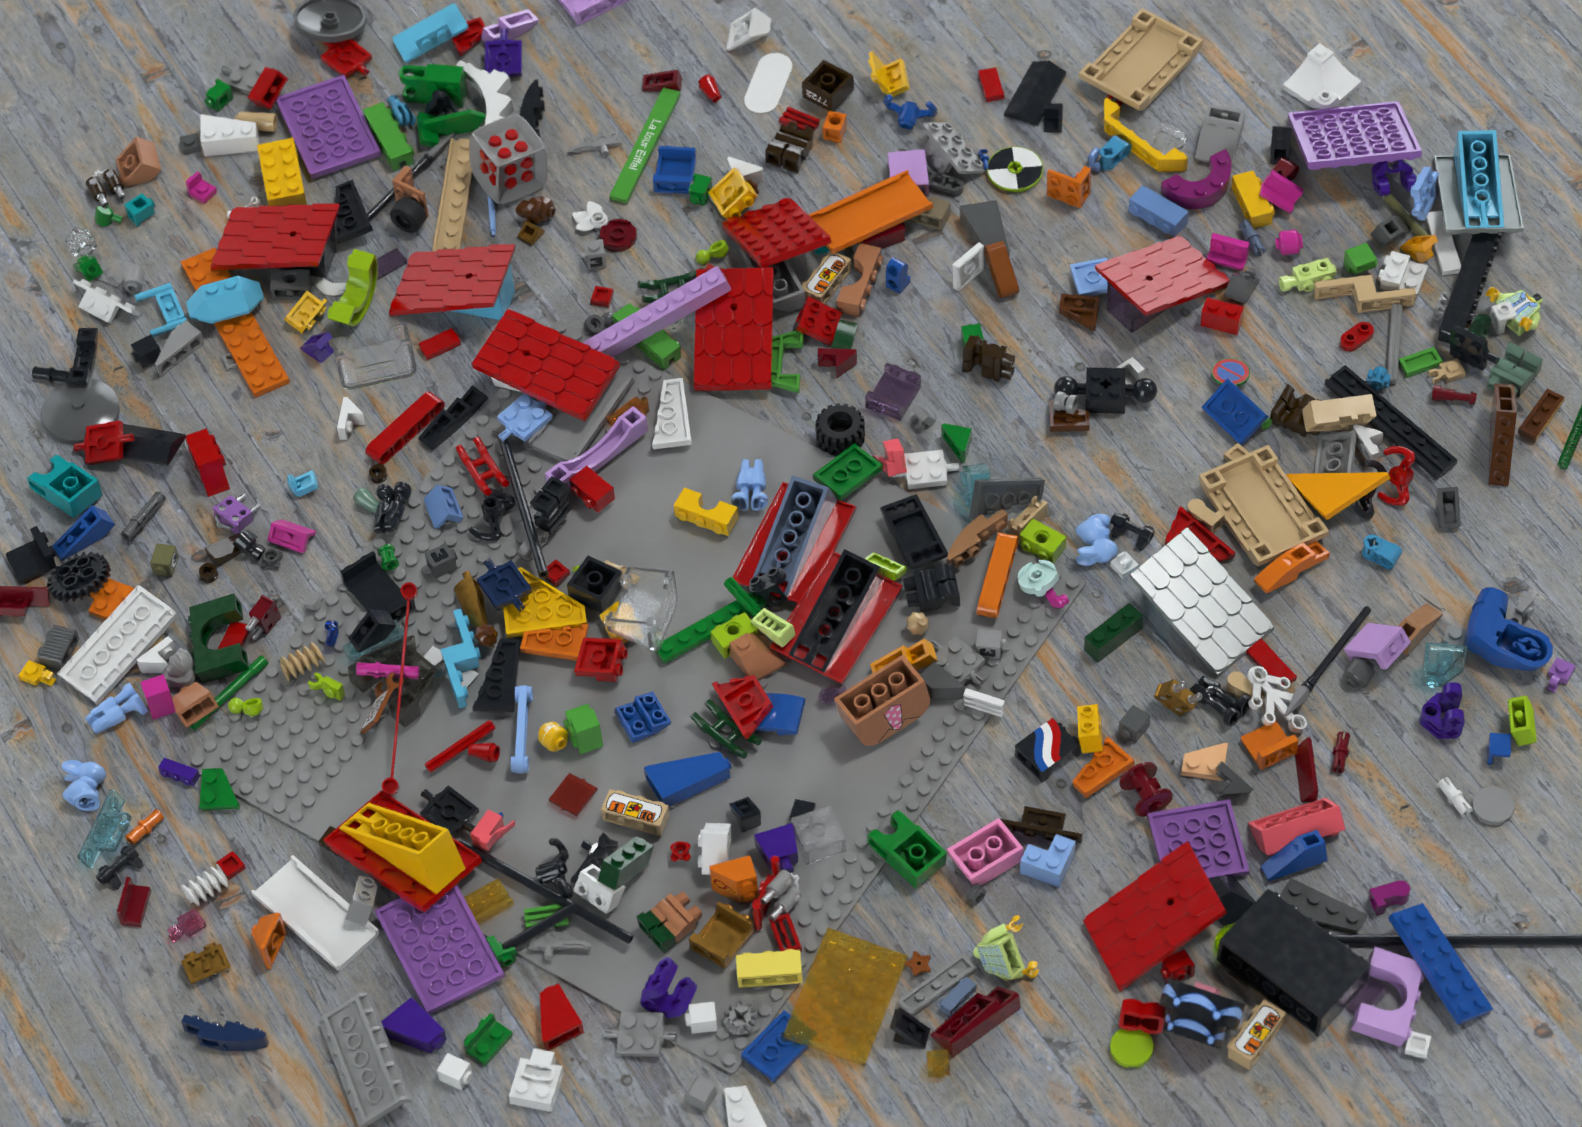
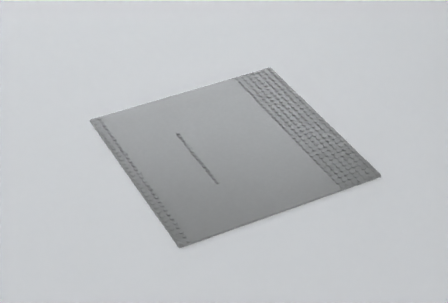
M561 320L556 321L551 327L560 334L582 343L593 337ZM621 352L613 357L620 363V368L617 372L627 377L632 375L634 381L585 452L596 445L608 433L617 419L633 406L647 417L648 432L595 471L614 488L615 500L599 513L589 509L583 500L579 497L576 498L570 491L568 498L572 509L567 514L565 520L561 521L556 527L555 532L549 535L547 542L541 548L546 567L556 559L570 570V575L561 583L555 586L546 578H540L534 558L530 561H525L518 557V550L527 539L517 501L513 508L506 510L499 524L502 531V536L499 540H481L469 532L470 527H475L487 534L492 531L490 524L483 518L481 505L485 499L484 493L479 490L474 479L460 460L455 449L456 446L462 444L471 461L478 459L481 456L473 439L480 436L491 458L509 481V486L504 488L496 481L495 477L485 480V483L491 491L504 492L515 498L497 437L506 428L498 421L497 416L524 393L502 387L413 491L408 501L404 503L405 510L402 518L399 520L397 529L394 532H387L386 530L385 533L377 534L355 560L356 562L363 555L374 551L377 562L381 566L382 559L378 555L377 550L383 545L391 544L395 547L394 554L399 560V566L394 570L385 572L400 589L404 583L411 582L415 584L418 590V595L414 599L416 609L409 612L404 665L419 666L418 679L403 678L393 777L399 784V791L391 797L420 815V812L429 802L421 797V792L427 789L433 795H436L449 785L478 807L479 813L470 821L474 826L478 824L488 809L497 814L502 812L504 815V827L513 820L515 821V826L505 833L502 838L498 839L489 852L484 851L536 881L538 879L535 869L540 864L551 861L559 854L558 849L549 844V839H559L569 853V859L565 862L567 866L565 878L573 890L576 883H572L570 879L575 875L589 854V851L581 847L584 840L594 844L599 840L601 834L605 833L609 839L618 841V847L613 848L612 853L636 836L652 844L654 847L648 867L623 884L625 889L620 903L607 914L600 911L596 906L583 899L574 891L573 897L569 898L572 901L576 900L579 905L633 934L634 937L630 944L621 941L573 914L568 917L569 925L554 927L555 931L561 933L569 931L572 937L581 941H588L591 945V950H556L553 952L552 960L548 961L544 959L545 951L529 949L532 941L530 939L515 948L516 954L619 1013L650 1012L641 1006L642 990L645 988L646 982H648L649 975L654 973L658 963L662 959L670 957L678 965V969L667 990L668 994H673L676 985L681 979L685 977L691 978L697 984V990L690 1004L714 1002L718 1031L692 1034L691 1026H686L684 1013L679 1017H665V1031L678 1032V1039L669 1041L729 1075H734L745 1061L741 1058V1053L772 1023L800 983L738 988L736 956L728 967L723 969L690 949V936L693 933L698 935L716 912V904L718 902L732 906L741 915H748L754 924L753 901L737 903L712 891L710 875H702V868H698V856L702 855V847H698V837L701 829H704L706 823L731 824L729 861L750 855L757 876L758 894H760L759 887L761 881H765L768 874L772 875V870L768 868L756 849L754 834L790 823L793 824L798 862L792 864L794 868L792 874L794 876L797 874L800 878L798 885L802 897L788 913L802 947L800 955L803 980L887 863L870 847L867 842V834L874 829L885 835L895 833L896 831L891 826L890 819L891 814L897 810L901 811L915 824L992 716V714L963 705V698L938 700L930 698L929 707L917 720L874 746H865L840 717L834 698L873 674L870 666L872 662L903 645L908 648L925 638L929 642L935 640L943 646L954 636H957L976 651L978 629L1002 631V639H1006L1005 652L1001 651L1000 659L985 658L986 663L977 672L981 678L985 679L984 684L979 687L970 680L963 684L964 692L968 688L1004 700L1083 590L1085 581L1055 566L1059 581L1052 588L1059 597L1065 594L1069 604L1064 605V608H1054L1045 595L1038 597L1035 594L1025 593L1020 589L1017 577L1020 569L1030 562L1033 565L1039 563L1038 560L1041 559L1017 547L998 618L977 615L980 594L997 538L992 535L986 542H981V552L976 557H971L959 568H954L960 594V606H953L951 601L946 599L938 609L921 611L929 619V629L922 636L912 635L910 630L906 628V618L912 612L920 613V608H908L906 594L916 593V590L905 592L903 579L913 576V571L933 570L934 567H941L943 564H947V557L914 570L910 569L903 559L894 537L887 528L880 507L910 497L912 494L874 476L841 500L855 505L857 508L835 552L841 555L843 550L846 549L864 559L874 552L906 566V574L895 581L903 585V588L843 684L833 681L780 654L787 665L758 682L765 693H781L805 698L806 701L798 733L795 735H778L776 731L757 732L755 730L753 732L754 735L760 737L762 743L755 745L745 741L740 736L734 744L747 751L748 755L745 759L735 756L707 733L700 730L690 716L697 712L702 719L704 718L707 723L713 726L718 719L704 705L707 700L711 699L725 714L731 717L711 683L716 681L719 684L729 683V679H741L745 677V674L731 656L726 659L723 658L713 645L711 639L665 665L655 653L653 646L737 600L724 586V581L729 577H733L782 482L789 484L793 475L817 483L813 480V474L833 460L835 456L704 391H694V386L684 381L692 445L653 449L652 443L657 424L658 409L660 407L663 380L677 378L626 352ZM547 404L544 408L550 412L553 407ZM510 435L508 437L536 529L538 527L535 525L534 514L537 510L530 505V501L540 490L542 491L541 488L546 483L545 473L560 461L534 451L529 445L531 437L524 442L519 437ZM749 459L750 468H754L755 459L763 461L766 487L762 493L767 495L768 505L764 509L754 511L751 508L753 491H749V508L747 511L738 509L739 519L729 536L716 534L710 529L698 527L694 523L682 521L675 517L674 503L684 487L702 494L703 509H713L719 501L732 505V495L740 492L736 487V482L742 460ZM486 463L476 468L479 474L490 470ZM437 484L453 489L464 517L460 523L447 520L439 529L434 528L424 498ZM920 499L949 553L958 535L970 523ZM446 543L450 550L454 549L458 557L456 560L457 569L435 578L427 566L425 553ZM588 555L602 562L609 560L616 565L625 566L627 570L640 576L639 583L631 585L624 581L623 587L608 608L617 601L624 605H629L634 612V619L641 626L640 631L643 637L641 639L633 637L624 644L628 650V656L626 660H622L623 674L618 676L617 682L597 681L596 677L576 676L574 669L577 661L521 653L520 651L517 686L528 685L533 688V702H529L526 741L529 772L524 774L511 773V756H515L518 703L515 702L514 712H473L472 708L478 698L479 689L484 683L485 674L492 663L491 660L499 640L520 639L522 643L523 636L507 638L503 608L497 611L483 592L488 625L494 626L498 636L497 643L494 644L495 647L493 648L491 646L487 648L484 645H479L476 639V643H473L474 648H479L481 659H478L479 668L472 669L479 673V675L467 687L469 698H466L467 707L459 709L449 679L419 662L432 646L441 650L462 643L455 624L453 611L461 609L463 616L466 614L454 592L455 585L464 579L462 574L465 571H470L471 576L476 580L486 574L488 569L484 565V561H488V558L491 559L495 566L503 565L512 560L517 569L522 567L568 595L567 583L575 574L572 571L573 567L580 566ZM342 578L321 601L322 606L319 610H314L241 696L240 699L243 702L251 698H260L264 707L260 714L249 716L244 714L243 711L238 714L229 711L186 762L187 766L198 769L201 777L202 769L223 768L235 796L316 842L320 840L329 826L339 827L381 790L383 791L382 782L386 778H390L399 688L392 691L378 722L363 734L360 731L376 700L375 686L379 682H383L381 689L384 691L387 689L386 677L375 678L369 675H356L357 662H381V664L401 665L406 615L395 621L396 627L386 640L362 652H357L348 637L366 615L367 611L343 584ZM740 585L747 594L750 593L749 587ZM773 595L769 596V599L772 601L780 599ZM787 601L774 608H770L767 604L765 609L787 621L797 604ZM585 606L587 624H589L587 638L611 639L599 616L601 613ZM469 620L470 627H467L468 631H473V634L475 635L476 629L473 627ZM758 629V634L765 635ZM766 636L767 639H768V640L771 642V644H772V643H773V640H771L768 636ZM313 642L320 649L325 664L321 660L319 661V668L312 664L311 672L305 667L304 675L297 671V678L295 679L292 675H289L290 682H288L280 667V658L285 657L288 660L287 655L289 653L295 656V650L297 649L302 653V647L306 646L309 649V644ZM928 666L918 670V674L920 675ZM314 673H319L322 677L328 676L343 684L345 696L341 701L336 698H329L324 694L323 689H310L308 681L313 683L318 681L314 678ZM395 677L392 678L394 683H397L400 679ZM654 692L669 717L671 724L652 736L632 743L614 713L615 707L634 702L636 696ZM588 704L590 709H594L601 728L603 747L580 755L577 747L573 748L570 732H568L567 745L557 752L549 751L538 741V731L545 723L554 721L565 729L563 720H566L565 711ZM489 720L493 722L495 730L474 744L495 743L500 747V756L497 762L489 763L474 756H469L467 748L431 773L427 771L424 765L426 762ZM725 725L718 732L727 738L734 730ZM720 752L723 758L727 757L731 764L730 779L669 807L670 817L661 837L602 820L601 808L609 789L621 790L633 796H642L654 802L659 801L645 779L644 767L648 765ZM749 797L761 812V825L741 832L737 817L732 813L729 804ZM795 799L816 803L811 824L790 820ZM466 829L459 831L453 837L458 842L463 839L473 845L471 834ZM677 841L688 842L691 845L689 850L691 859L689 861L678 860L673 862L670 859L672 855L670 845ZM483 862L474 867L457 884L485 937L494 935L496 940L502 944L526 930L524 909L556 905V903ZM793 879L792 883L784 890V892L790 886H795V879ZM554 882L544 884L545 886L560 893L556 888ZM683 891L690 899V903L684 908L689 910L696 905L702 911V917L695 923L696 929L694 931H690L682 940L663 953L652 942V939L639 928L636 916L642 912L647 913L661 900L666 899V896L670 893L675 896ZM782 894L778 898L772 897L762 922L763 928L761 930L754 928V933L737 955L746 952L752 954L765 951L779 952L769 924V915L776 909L774 903ZM786 919L782 920L791 946H795ZM541 920L530 921V923L540 922ZM775 922L780 939L785 949L787 948V946L784 941L782 932L780 930L778 922ZM738 1002L740 1004L748 1003L749 1006L755 1008L758 1015L756 1027L750 1033L744 1035H736L729 1032L723 1022L724 1011H727L730 1005L734 1006ZM736 1013L737 1020L740 1019L741 1021H744V1022H745V1020H744V1016H745V1015L740 1016L739 1014Z

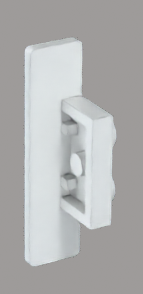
M73 280L74 284L86 289L78 307L110 324L119 307L131 314L140 316L141 313L135 310L136 306L128 302L125 304L121 303L122 299L113 294L110 297L107 296L106 290L100 287L92 288V283L87 280Z

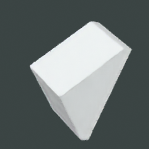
M728 157V171L735 167L740 171L745 180L751 179L757 184L763 182V167Z

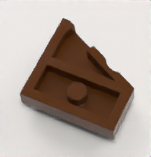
M1061 293L1059 313L1095 331L1100 297Z
M1049 400L1050 432L1090 431L1088 411L1076 409L1074 414L1066 413L1065 410L1057 411L1053 409L1054 401Z

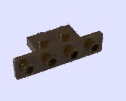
M1025 806L1021 822L1000 819L1011 833L1017 831L1022 832L1023 835L1028 837H1035V835L1044 836V839L1053 841L1057 834L1076 841V844L1082 843L1083 840L1081 833L1063 830L1066 813Z

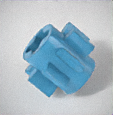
M1378 366L1374 370L1369 369L1366 383H1369L1376 391H1380L1383 387L1388 388L1391 375L1388 374L1387 369Z

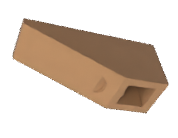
M1424 604L1403 619L1398 626L1404 629L1411 642L1403 651L1404 654L1408 656L1443 616V613L1428 604Z

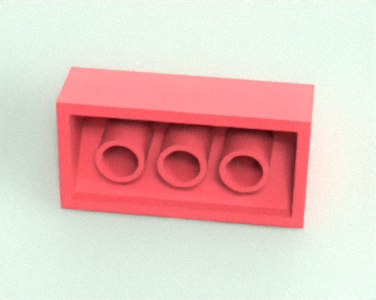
M1326 797L1248 822L1260 851L1269 856L1276 854L1297 836L1318 830L1322 837H1333L1338 835L1340 831L1345 830L1340 806Z

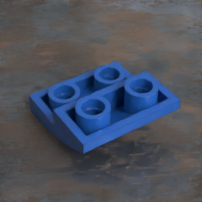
M654 692L636 696L634 702L615 707L614 713L632 743L652 736L671 724L669 717Z
M766 693L773 704V708L755 730L757 732L776 731L778 735L797 734L806 701L805 698L789 694Z

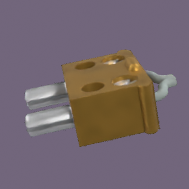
M1172 679L1163 684H1158L1154 698L1178 716H1182V714L1194 709L1196 702L1202 699V694H1194L1187 689V683L1184 681L1179 683Z

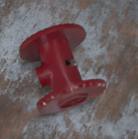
M1149 761L1132 766L1119 780L1121 789H1135L1141 799L1135 806V813L1140 817H1147L1148 813L1162 811L1173 799L1170 789H1160L1161 786L1156 777H1154L1157 773V766Z

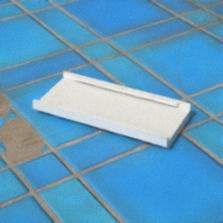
M137 585L57 673L58 677L65 680L98 706L137 663L136 660L145 654L178 617L177 613L143 587Z
M293 855L291 860L256 891H251L252 896L272 914L276 912L281 913L283 923L337 971L345 968L372 944L379 935V930L369 921H367L366 925L347 920L346 915L349 903Z

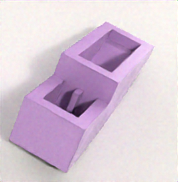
M529 9L500 17L498 24L483 28L481 40L485 43V41L500 39L501 29L503 31L507 29L508 39L515 40L535 26L539 19Z

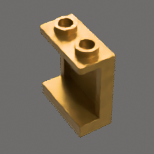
M718 902L716 904V912L698 935L693 933L690 936V949L721 968L726 969L754 933L753 921L748 915H741L736 912L732 906Z

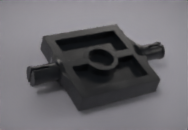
M1455 324L1451 327L1450 333L1441 330L1439 333L1440 338L1449 342L1450 355L1455 359L1458 358L1468 363L1472 367L1483 371L1487 367V360L1494 364H1497L1500 360L1499 356L1490 353L1488 340Z
M449 785L436 795H433L427 789L421 792V797L429 802L420 812V816L430 823L448 829L452 837L463 829L471 833L476 827L470 821L479 813L478 807Z

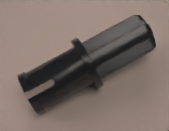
M34 366L32 369L33 378L45 379L48 382H67L69 371L56 370L54 367L42 368Z

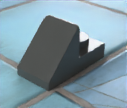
M1458 487L1437 488L1436 508H1438L1439 528L1461 527Z
M1223 761L1215 767L1218 771L1216 775L1224 782L1230 781L1219 795L1251 793L1254 790Z

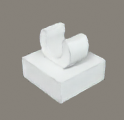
M1124 551L1117 555V558L1110 561V567L1122 579L1139 568V564Z

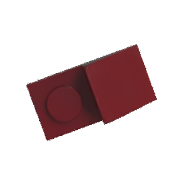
M818 348V366H836V378H839L857 364V349Z

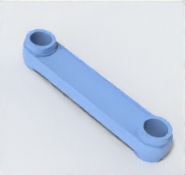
M528 685L515 687V702L518 703L516 748L515 756H511V773L516 774L529 772L526 741L529 702H533V688Z

